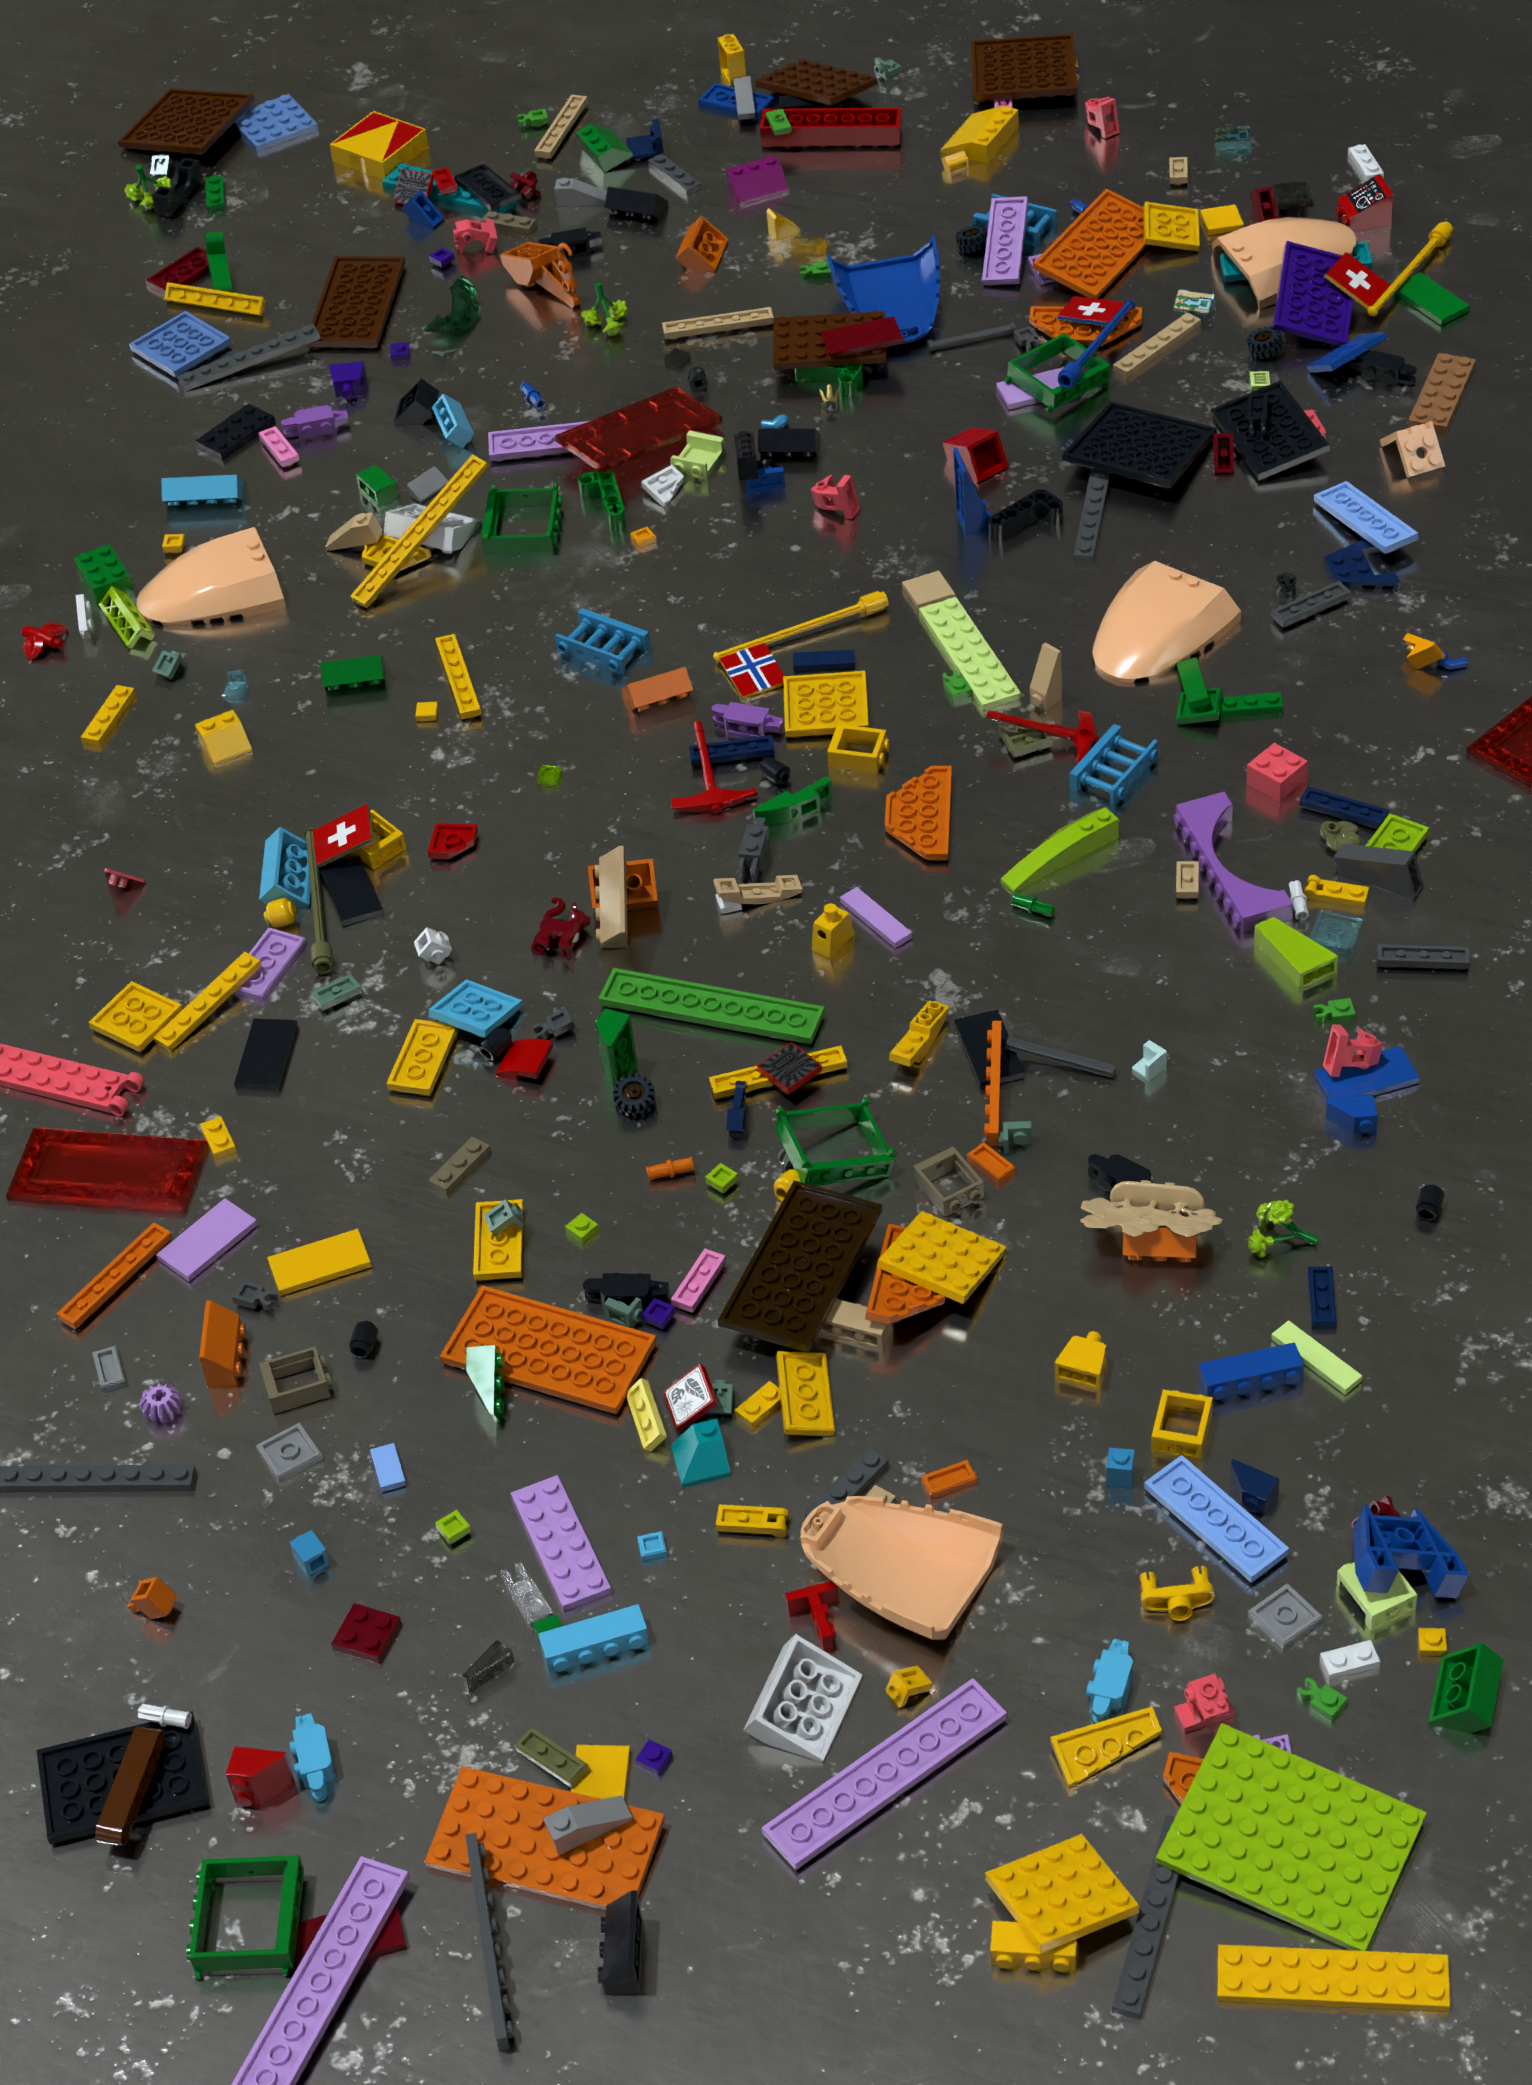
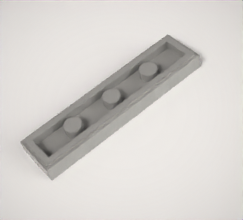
M750 76L734 77L738 120L755 118L751 78Z

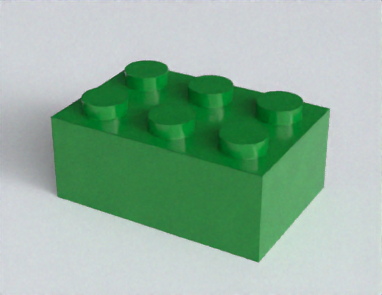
M110 544L73 557L78 576L97 607H100L99 602L111 586L126 592L129 596L134 594L130 575Z

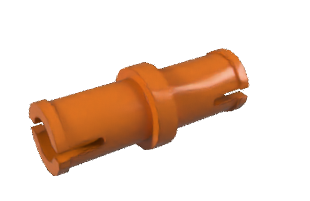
M692 1156L674 1161L668 1159L666 1163L646 1166L649 1181L667 1176L673 1178L676 1174L695 1171Z

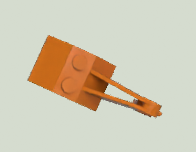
M526 242L500 254L502 265L517 284L531 287L538 283L571 308L581 304V298L576 292L577 282L573 277V267L571 262L566 259L564 252L565 249L569 256H572L571 249L567 244L560 243L558 246Z

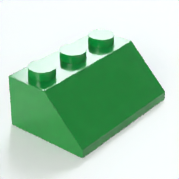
M590 124L576 132L582 149L604 173L634 156L631 150L609 128Z
M381 655L320 662L323 687L328 688V691L341 690L340 686L347 685L349 689L359 688L362 683L376 686L381 685V681H385L384 658Z
M605 1008L602 1015L598 1016L595 1021V1029L597 1030V1044L600 1048V1061H602L603 1072L613 1089L617 1080L621 1082L620 1077L628 1078L627 1074L631 1073L636 1065L637 1057L630 1015Z
M1483 1642L1442 1656L1428 1723L1432 1726L1466 1733H1473L1491 1727L1503 1659Z

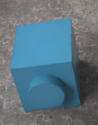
M1109 1447L1106 1466L1107 1486L1132 1488L1135 1469L1134 1450Z
M312 1530L297 1536L289 1542L293 1557L308 1577L330 1565L325 1547Z

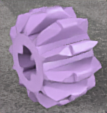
M160 1382L156 1387L149 1385V1391H143L142 1399H140L143 1415L146 1419H150L153 1424L158 1420L162 1424H164L166 1419L173 1421V1415L180 1414V1408L183 1403L179 1390L176 1387H172L170 1383L163 1386Z

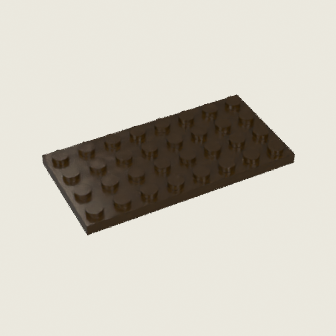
M793 1181L718 1319V1327L809 1353L883 1211L882 1204Z

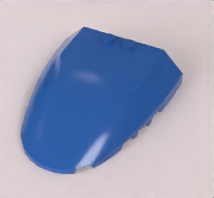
M931 236L929 243L915 254L854 265L843 264L832 259L830 254H826L827 264L836 289L850 313L885 311L886 318L894 316L903 337V344L922 338L933 327L940 298V266L935 236Z

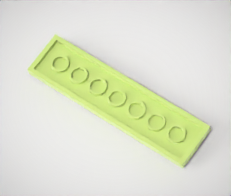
M957 597L919 608L920 617L955 670L958 671L959 676L966 679L972 688L973 697L983 711L1021 699V692Z

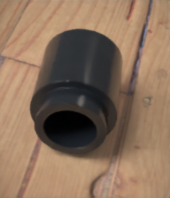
M766 757L761 761L759 770L764 777L777 785H782L789 780L790 768L774 757Z
M496 1028L481 1043L482 1046L479 1048L481 1054L490 1061L494 1058L497 1059L512 1044V1035L505 1028Z
M1425 1185L1421 1188L1415 1207L1417 1216L1420 1219L1432 1221L1439 1215L1444 1199L1442 1189L1436 1185Z
M362 1321L355 1324L349 1347L351 1354L356 1357L365 1358L373 1351L378 1329L372 1322Z

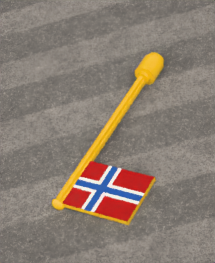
M876 591L861 596L856 605L718 653L714 652V660L717 663H721L743 700L784 686L783 676L785 675L766 645L859 612L869 616L883 611L885 607L889 606L887 596L884 591Z

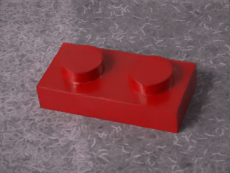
M448 167L431 171V174L435 176L434 182L441 195L458 191L457 184Z

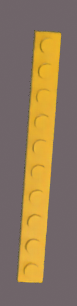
M474 455L469 457L351 594L352 601L366 609L486 471L489 467L487 462Z

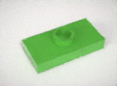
M783 109L766 112V118L775 136L792 132V127Z

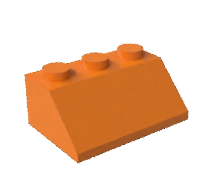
M701 216L689 226L675 258L688 270L713 272L716 270L728 238Z
M682 667L627 684L621 690L631 710L638 709V712L650 709V705L657 703L658 706L667 704L669 699L676 697L677 700L689 697L688 693L693 691L686 667Z
M653 858L626 861L627 911L658 907ZM595 865L588 866L592 909L593 914H596V907H600V899L595 897V886H599V878H595Z
M1159 1226L1158 1230L1150 1233L1144 1232L1137 1237L1123 1232V1255L1128 1256V1260H1142V1256H1152L1153 1261H1167V1257H1177V1262H1191V1258H1196L1197 1235L1185 1237L1174 1233L1167 1226Z
M211 1300L206 1301L199 1354L208 1388L237 1386L238 1376H242L240 1357H244L242 1338H246V1325L241 1323L239 1314Z

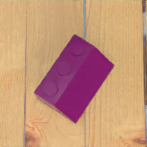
M775 156L752 161L741 166H734L726 170L727 188L740 206L789 192L782 166Z

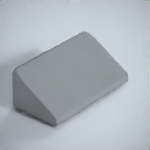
M432 467L407 484L408 496L422 503L442 490L449 481L436 467Z

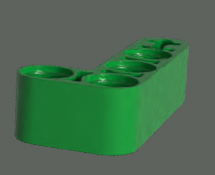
M223 231L205 233L206 253L213 290L233 293L225 253Z
M862 365L794 369L797 376L838 384L839 395L844 398L854 396L863 383Z
M605 469L581 474L578 477L580 496L583 499L600 497L610 529L621 530L625 528L624 506L613 471Z

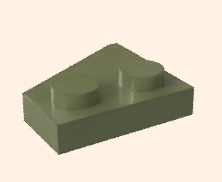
M1005 726L998 727V733L1013 757L1053 746V739L1048 733L1025 727L1020 728V726H1018V730H1005Z

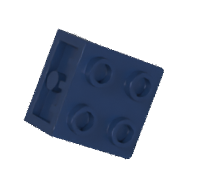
M659 118L652 119V126L649 127L650 135L626 138L627 147L634 155L629 158L630 160H639L647 157L654 158L660 154L664 155Z

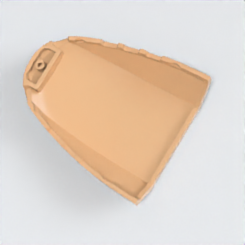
M1287 217L1266 220L1220 236L1212 242V251L1217 253L1224 250L1249 280L1257 299L1258 307L1263 309L1276 303L1286 241L1339 255L1347 252L1351 256L1357 242L1354 232L1344 224L1319 219Z
M255 527L216 538L198 545L179 556L145 585L139 592L136 603L138 610L149 623L153 620L159 621L163 626L191 625V621L198 620L210 623V619L221 617L224 621H228L230 616L242 614L245 618L286 607L276 572Z
M1153 561L1138 569L1123 585L1110 604L1093 645L1092 657L1095 661V667L1104 676L1119 682L1134 683L1136 679L1144 677L1153 680L1174 670L1177 662L1190 659V656L1197 651L1202 653L1205 646L1210 642L1215 644L1241 621V610L1223 587Z
M847 1496L846 1501L832 1505L827 1501L811 1511L801 1528V1545L805 1555L827 1578L867 1608L906 1629L930 1639L942 1640L946 1639L992 1571L1003 1538V1524L954 1509H950L949 1513L937 1511L930 1504H926L925 1508L910 1506L906 1500H902L901 1504L886 1503L884 1498L867 1496Z

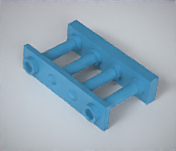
M992 194V195H991V200H992V198H1006V197L1001 196V195H997V194ZM1028 203L1026 224L1029 221L1037 222L1035 227L1026 225L1024 245L1035 248L1040 246V231L1045 225L1057 226V210ZM990 211L986 215L976 212L973 215V225L975 227L977 225L985 226L988 231Z
M581 608L578 612L579 626L568 637L560 634L555 635L558 652L623 676L626 674L624 660L636 648L645 652L651 648L648 631ZM586 630L594 633L585 643L577 641ZM602 636L610 639L602 649L593 647ZM619 642L627 645L619 655L610 653Z
M1113 724L1069 773L1070 789L1077 792L1083 785H1091L1110 793V805L1115 806L1119 800L1124 798L1126 792L1145 770L1158 759V741L1154 739L1147 748L1123 739L1121 736V726ZM1122 747L1140 754V756L1134 760L1113 751L1116 748ZM1110 759L1129 768L1124 773L1102 763ZM1098 771L1116 778L1118 781L1111 785L1091 776L1094 772Z

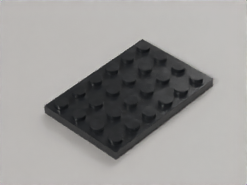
M1281 380L1210 409L1211 416L1224 433H1233L1235 449L1258 480L1267 478L1330 451L1328 442ZM1268 393L1267 435H1262L1260 432L1261 425H1254L1255 434L1254 436H1249L1247 421L1248 395Z
M193 1711L190 1712L192 1718L188 1729L171 1725L162 1727L160 1723L147 1722L36 1750L49 1844L96 1832L97 1823L132 1733L137 1726L163 1730L165 1742L135 1823L209 1805Z

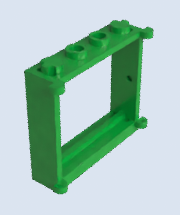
M1063 333L1009 361L1007 378L1004 379V382L1010 384L1013 381L1046 404L1048 407L1045 408V411L1051 413L1054 409L1088 391L1108 383L1111 365L1096 354H1093L1084 364V367L1089 370L1082 374L1073 387L1063 388L1058 386L1051 389L1026 370L1059 353L1067 354L1077 361L1087 348Z
M553 482V488L496 490V484H492V490L488 491L481 535L483 554L553 552L554 544L558 543V519H561V509L559 507L563 506L562 496H559L558 482ZM551 506L549 526L546 534L496 536L500 507Z
M865 1097L861 1103L787 1112L782 1107L775 1110V1115L778 1116L775 1130L794 1169L799 1175L800 1182L821 1186L891 1176L895 1161L894 1156H898V1152L895 1148L889 1150L867 1105L872 1103L869 1097ZM859 1123L875 1156L810 1163L806 1159L793 1131Z
M299 1855L202 1859L201 1870L196 1873L198 1893L193 1896L195 1916L194 1919L190 1920L189 1931L192 1936L191 1944H187L186 1958L193 1966L195 1979L202 1978V1971L282 1968V1975H289L290 1968L294 1966L304 1867ZM283 1875L275 1949L203 1952L211 1886L215 1878Z

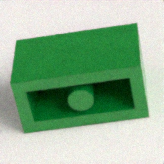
M373 465L356 474L359 490L378 507L398 498V485L396 481L391 479L378 466Z

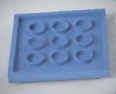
M289 94L266 101L258 106L250 107L232 124L257 152L319 130L318 124Z
M184 311L131 342L129 346L131 351L176 378L225 349L232 342L229 336L189 312Z

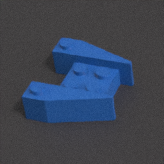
M1364 1505L1353 1527L1355 1573L1364 1592L1388 1593L1399 1572L1398 1568L1422 1570L1434 1597L1458 1598L1470 1575L1461 1557L1418 1509L1414 1508L1410 1518L1373 1515L1369 1505Z

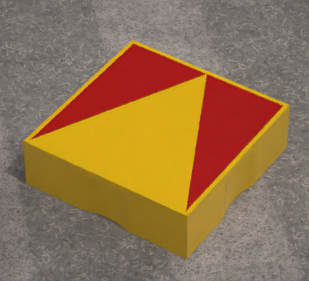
M372 111L330 144L334 163L360 170L382 180L400 163L406 164L429 147L425 128Z

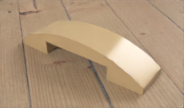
M797 875L776 876L775 882L737 884L735 878L713 880L719 897L741 904H766L782 901L802 893L803 890Z

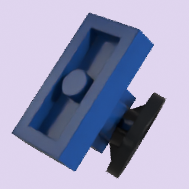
M774 458L757 460L759 479L745 480L747 492L785 487L783 467H767L771 462H774Z

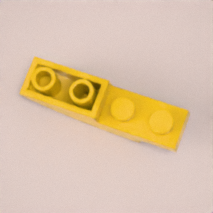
M929 1000L910 1022L909 1031L890 1052L889 1061L908 1067L914 1062L920 1063L939 1034L950 1006Z

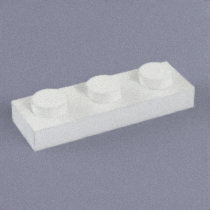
M1356 145L1355 147L1348 148V155L1365 181L1376 175L1384 177V172L1366 145Z

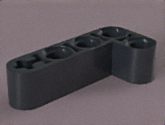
M1045 489L1035 490L988 518V538L993 542H1000L1040 518L1049 524H1059L1063 521V501Z

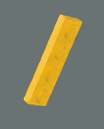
M115 686L80 738L83 744L99 747L102 745L135 697V688Z

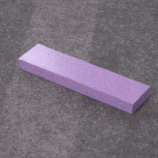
M858 887L840 897L841 904L894 948L912 939V932Z

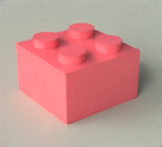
M1273 743L1247 764L1246 784L1281 802L1307 781L1308 761Z

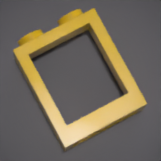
M726 34L718 37L720 69L728 86L734 87V77L746 76L744 50L734 34Z
M837 724L827 750L828 767L878 773L880 765L883 766L885 761V751L888 752L890 747V739H887L886 730ZM846 743L875 746L872 754L844 750Z
M372 809L370 811L372 831H377L385 838L369 849L363 846L351 853L354 856L359 855L363 863L372 870H375L406 850L407 847L404 833Z
M1163 1389L1151 1436V1452L1178 1457L1183 1455L1185 1458L1202 1460L1212 1417L1213 1397ZM1173 1409L1202 1414L1197 1436L1162 1430L1166 1410Z

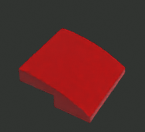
M544 1039L513 1041L495 1073L496 1077L515 1081L518 1080L519 1076L537 1079L553 1049V1042Z

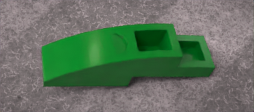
M826 776L793 795L785 791L752 809L754 824L757 817L766 818V826H774L796 821L820 811V803L833 796L832 781Z

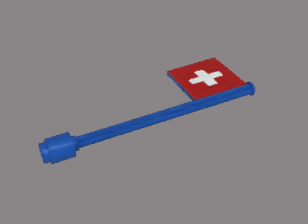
M1074 296L1057 315V320L1106 326L1076 362L1067 363L1060 371L1058 383L1061 387L1071 388L1081 378L1084 364L1128 312L1134 309L1135 303L1133 300L1128 299L1125 302Z

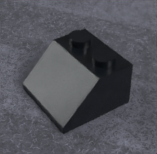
M421 378L399 400L393 423L396 425H423L427 420H431L435 415L432 406L438 400L439 390Z

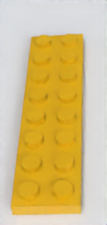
M1218 1945L1217 2001L1449 2012L1448 1955Z

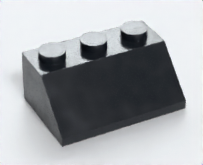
M614 187L607 188L604 208L609 211V214L619 216L620 213H624L625 216L630 218H636L637 215L649 221H652V218L659 219L668 206V201L658 194Z
M758 429V453L763 454L764 458H773L774 454H782L783 458H793V454H801L802 458H812V454L818 453L820 434L816 429Z
M632 1890L606 1905V1917H601V1934H605L604 1942L599 1944L600 1959H603V1967H598V1983L603 1984L605 1995L639 1994L642 1915L637 1890Z

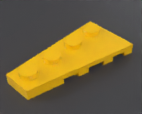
M1151 1706L1050 1737V1742L1069 1790L1161 1735L1162 1729Z

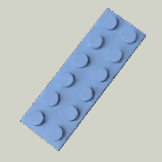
M1347 481L1314 494L1315 503L1385 554L1418 540V532Z
M1183 1455L1144 1482L1145 1490L1251 1583L1289 1555L1288 1546Z

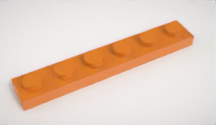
M992 1021V1030H987V1043L992 1044V1048H987V1062H991V1067H986V1080L990 1081V1085H986V1099H990V1104H985V1118H989V1123H985L984 1137H989V1146L998 1147L1002 1021Z
M153 1222L56 1313L58 1320L76 1330L173 1238L171 1231Z

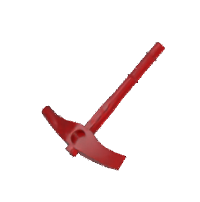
M988 710L986 717L998 722L1041 731L1051 736L1073 741L1077 752V757L1074 761L1075 766L1099 739V735H1095L1092 715L1086 711H1077L1079 726L1076 730Z
M695 721L694 734L697 738L706 790L690 797L672 798V809L688 812H711L716 815L721 810L728 809L757 796L756 788L728 790L716 787L704 735L705 731L703 730L702 722Z

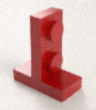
M832 1581L785 1593L789 1616L810 1611L823 1651L834 1650L833 1639L837 1638L833 1623L828 1624L826 1618H829L827 1606L839 1603L837 1585Z

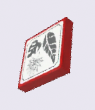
M701 1364L697 1365L663 1391L674 1425L681 1432L719 1404L706 1368Z

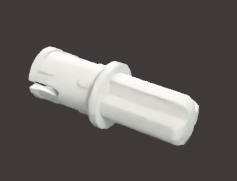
M1291 881L1289 883L1290 900L1293 903L1295 919L1304 921L1309 918L1306 905L1307 896L1303 894L1300 881Z
M142 1704L138 1709V1718L140 1720L160 1723L162 1727L171 1725L188 1729L191 1723L192 1714L190 1712L170 1709L167 1705L157 1707Z

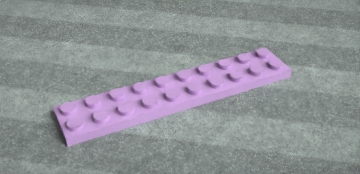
M972 1678L764 1825L762 1833L790 1865L797 1870L1007 1719V1712Z
M362 1856L360 1857L231 2085H296L410 1879L408 1871Z

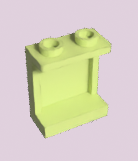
M689 430L686 434V447L679 456L673 455L670 458L671 465L682 475L707 480L726 453L724 438Z
M1355 1562L1352 1564L1347 1563L1337 1570L1338 1587H1346L1366 1614L1365 1624L1370 1631L1416 1610L1417 1593L1400 1571L1388 1593H1372L1363 1591L1355 1573Z

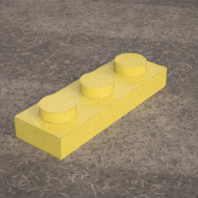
M640 1378L627 1391L626 1398L643 1448L651 1452L667 1435L649 1382Z

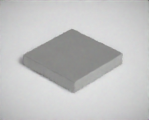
M300 1423L256 1445L258 1453L279 1483L323 1460L321 1452Z
M1288 1583L1248 1610V1617L1282 1650L1323 1622V1616Z

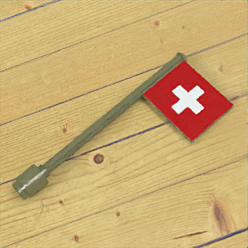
M368 804L316 829L308 828L304 831L307 844L316 943L310 948L311 963L315 971L320 974L331 971L334 961L332 946L325 941L318 868L374 841L370 806Z

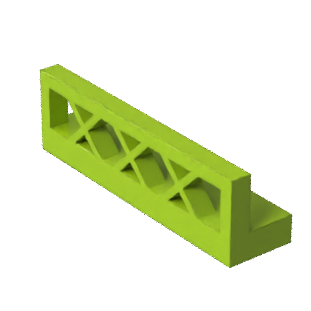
M111 586L99 602V606L127 647L133 648L140 637L152 641L156 634L129 595ZM111 600V606L107 607L108 602ZM119 609L118 617H115L116 610ZM123 620H126L125 628H122ZM134 630L135 633L130 638V632Z

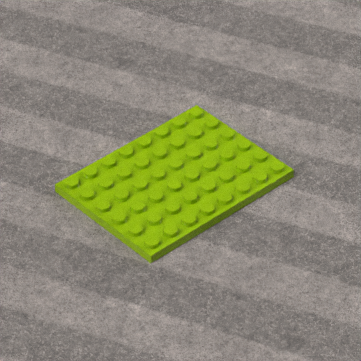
M1221 1723L1158 1851L1155 1862L1348 1950L1367 1951L1427 1812Z

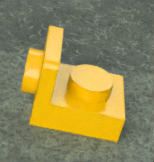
M917 1665L893 1671L886 1687V1693L901 1708L905 1706L909 1696L930 1691L933 1683Z

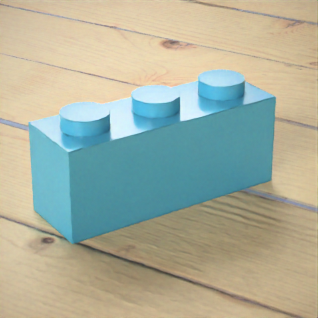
M442 394L432 406V409L445 438L464 448L475 434L461 404Z

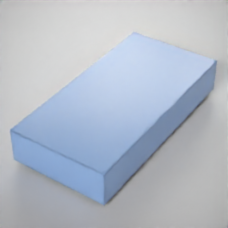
M394 1443L370 1449L382 1493L406 1486Z

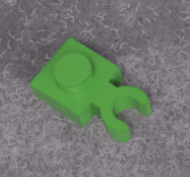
M545 109L529 111L528 115H517L519 127H525L528 124H531V126L549 124Z
M819 261L812 263V266H799L801 279H808L810 277H813L814 280L832 278L827 262Z
M953 670V676H947L946 673H943L945 689L953 701L972 696V688L964 677L959 678L957 670Z
M1351 998L1328 1001V1006L1322 1004L1313 1006V1014H1316V1023H1323L1327 1019H1331L1332 1023L1354 1021L1356 1017Z
M1311 1678L1305 1679V1686L1310 1690L1306 1691L1300 1687L1297 1688V1696L1301 1700L1310 1701V1709L1331 1722L1348 1702L1347 1697L1326 1684L1321 1689L1318 1688L1316 1682Z

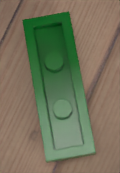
M214 175L206 178V207L208 212L225 210L223 175Z
M1281 692L1222 697L1220 718L1283 713Z

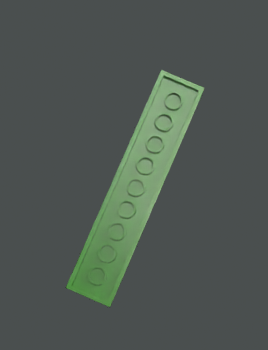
M613 968L598 998L599 1005L806 1044H812L825 1014L824 1006Z

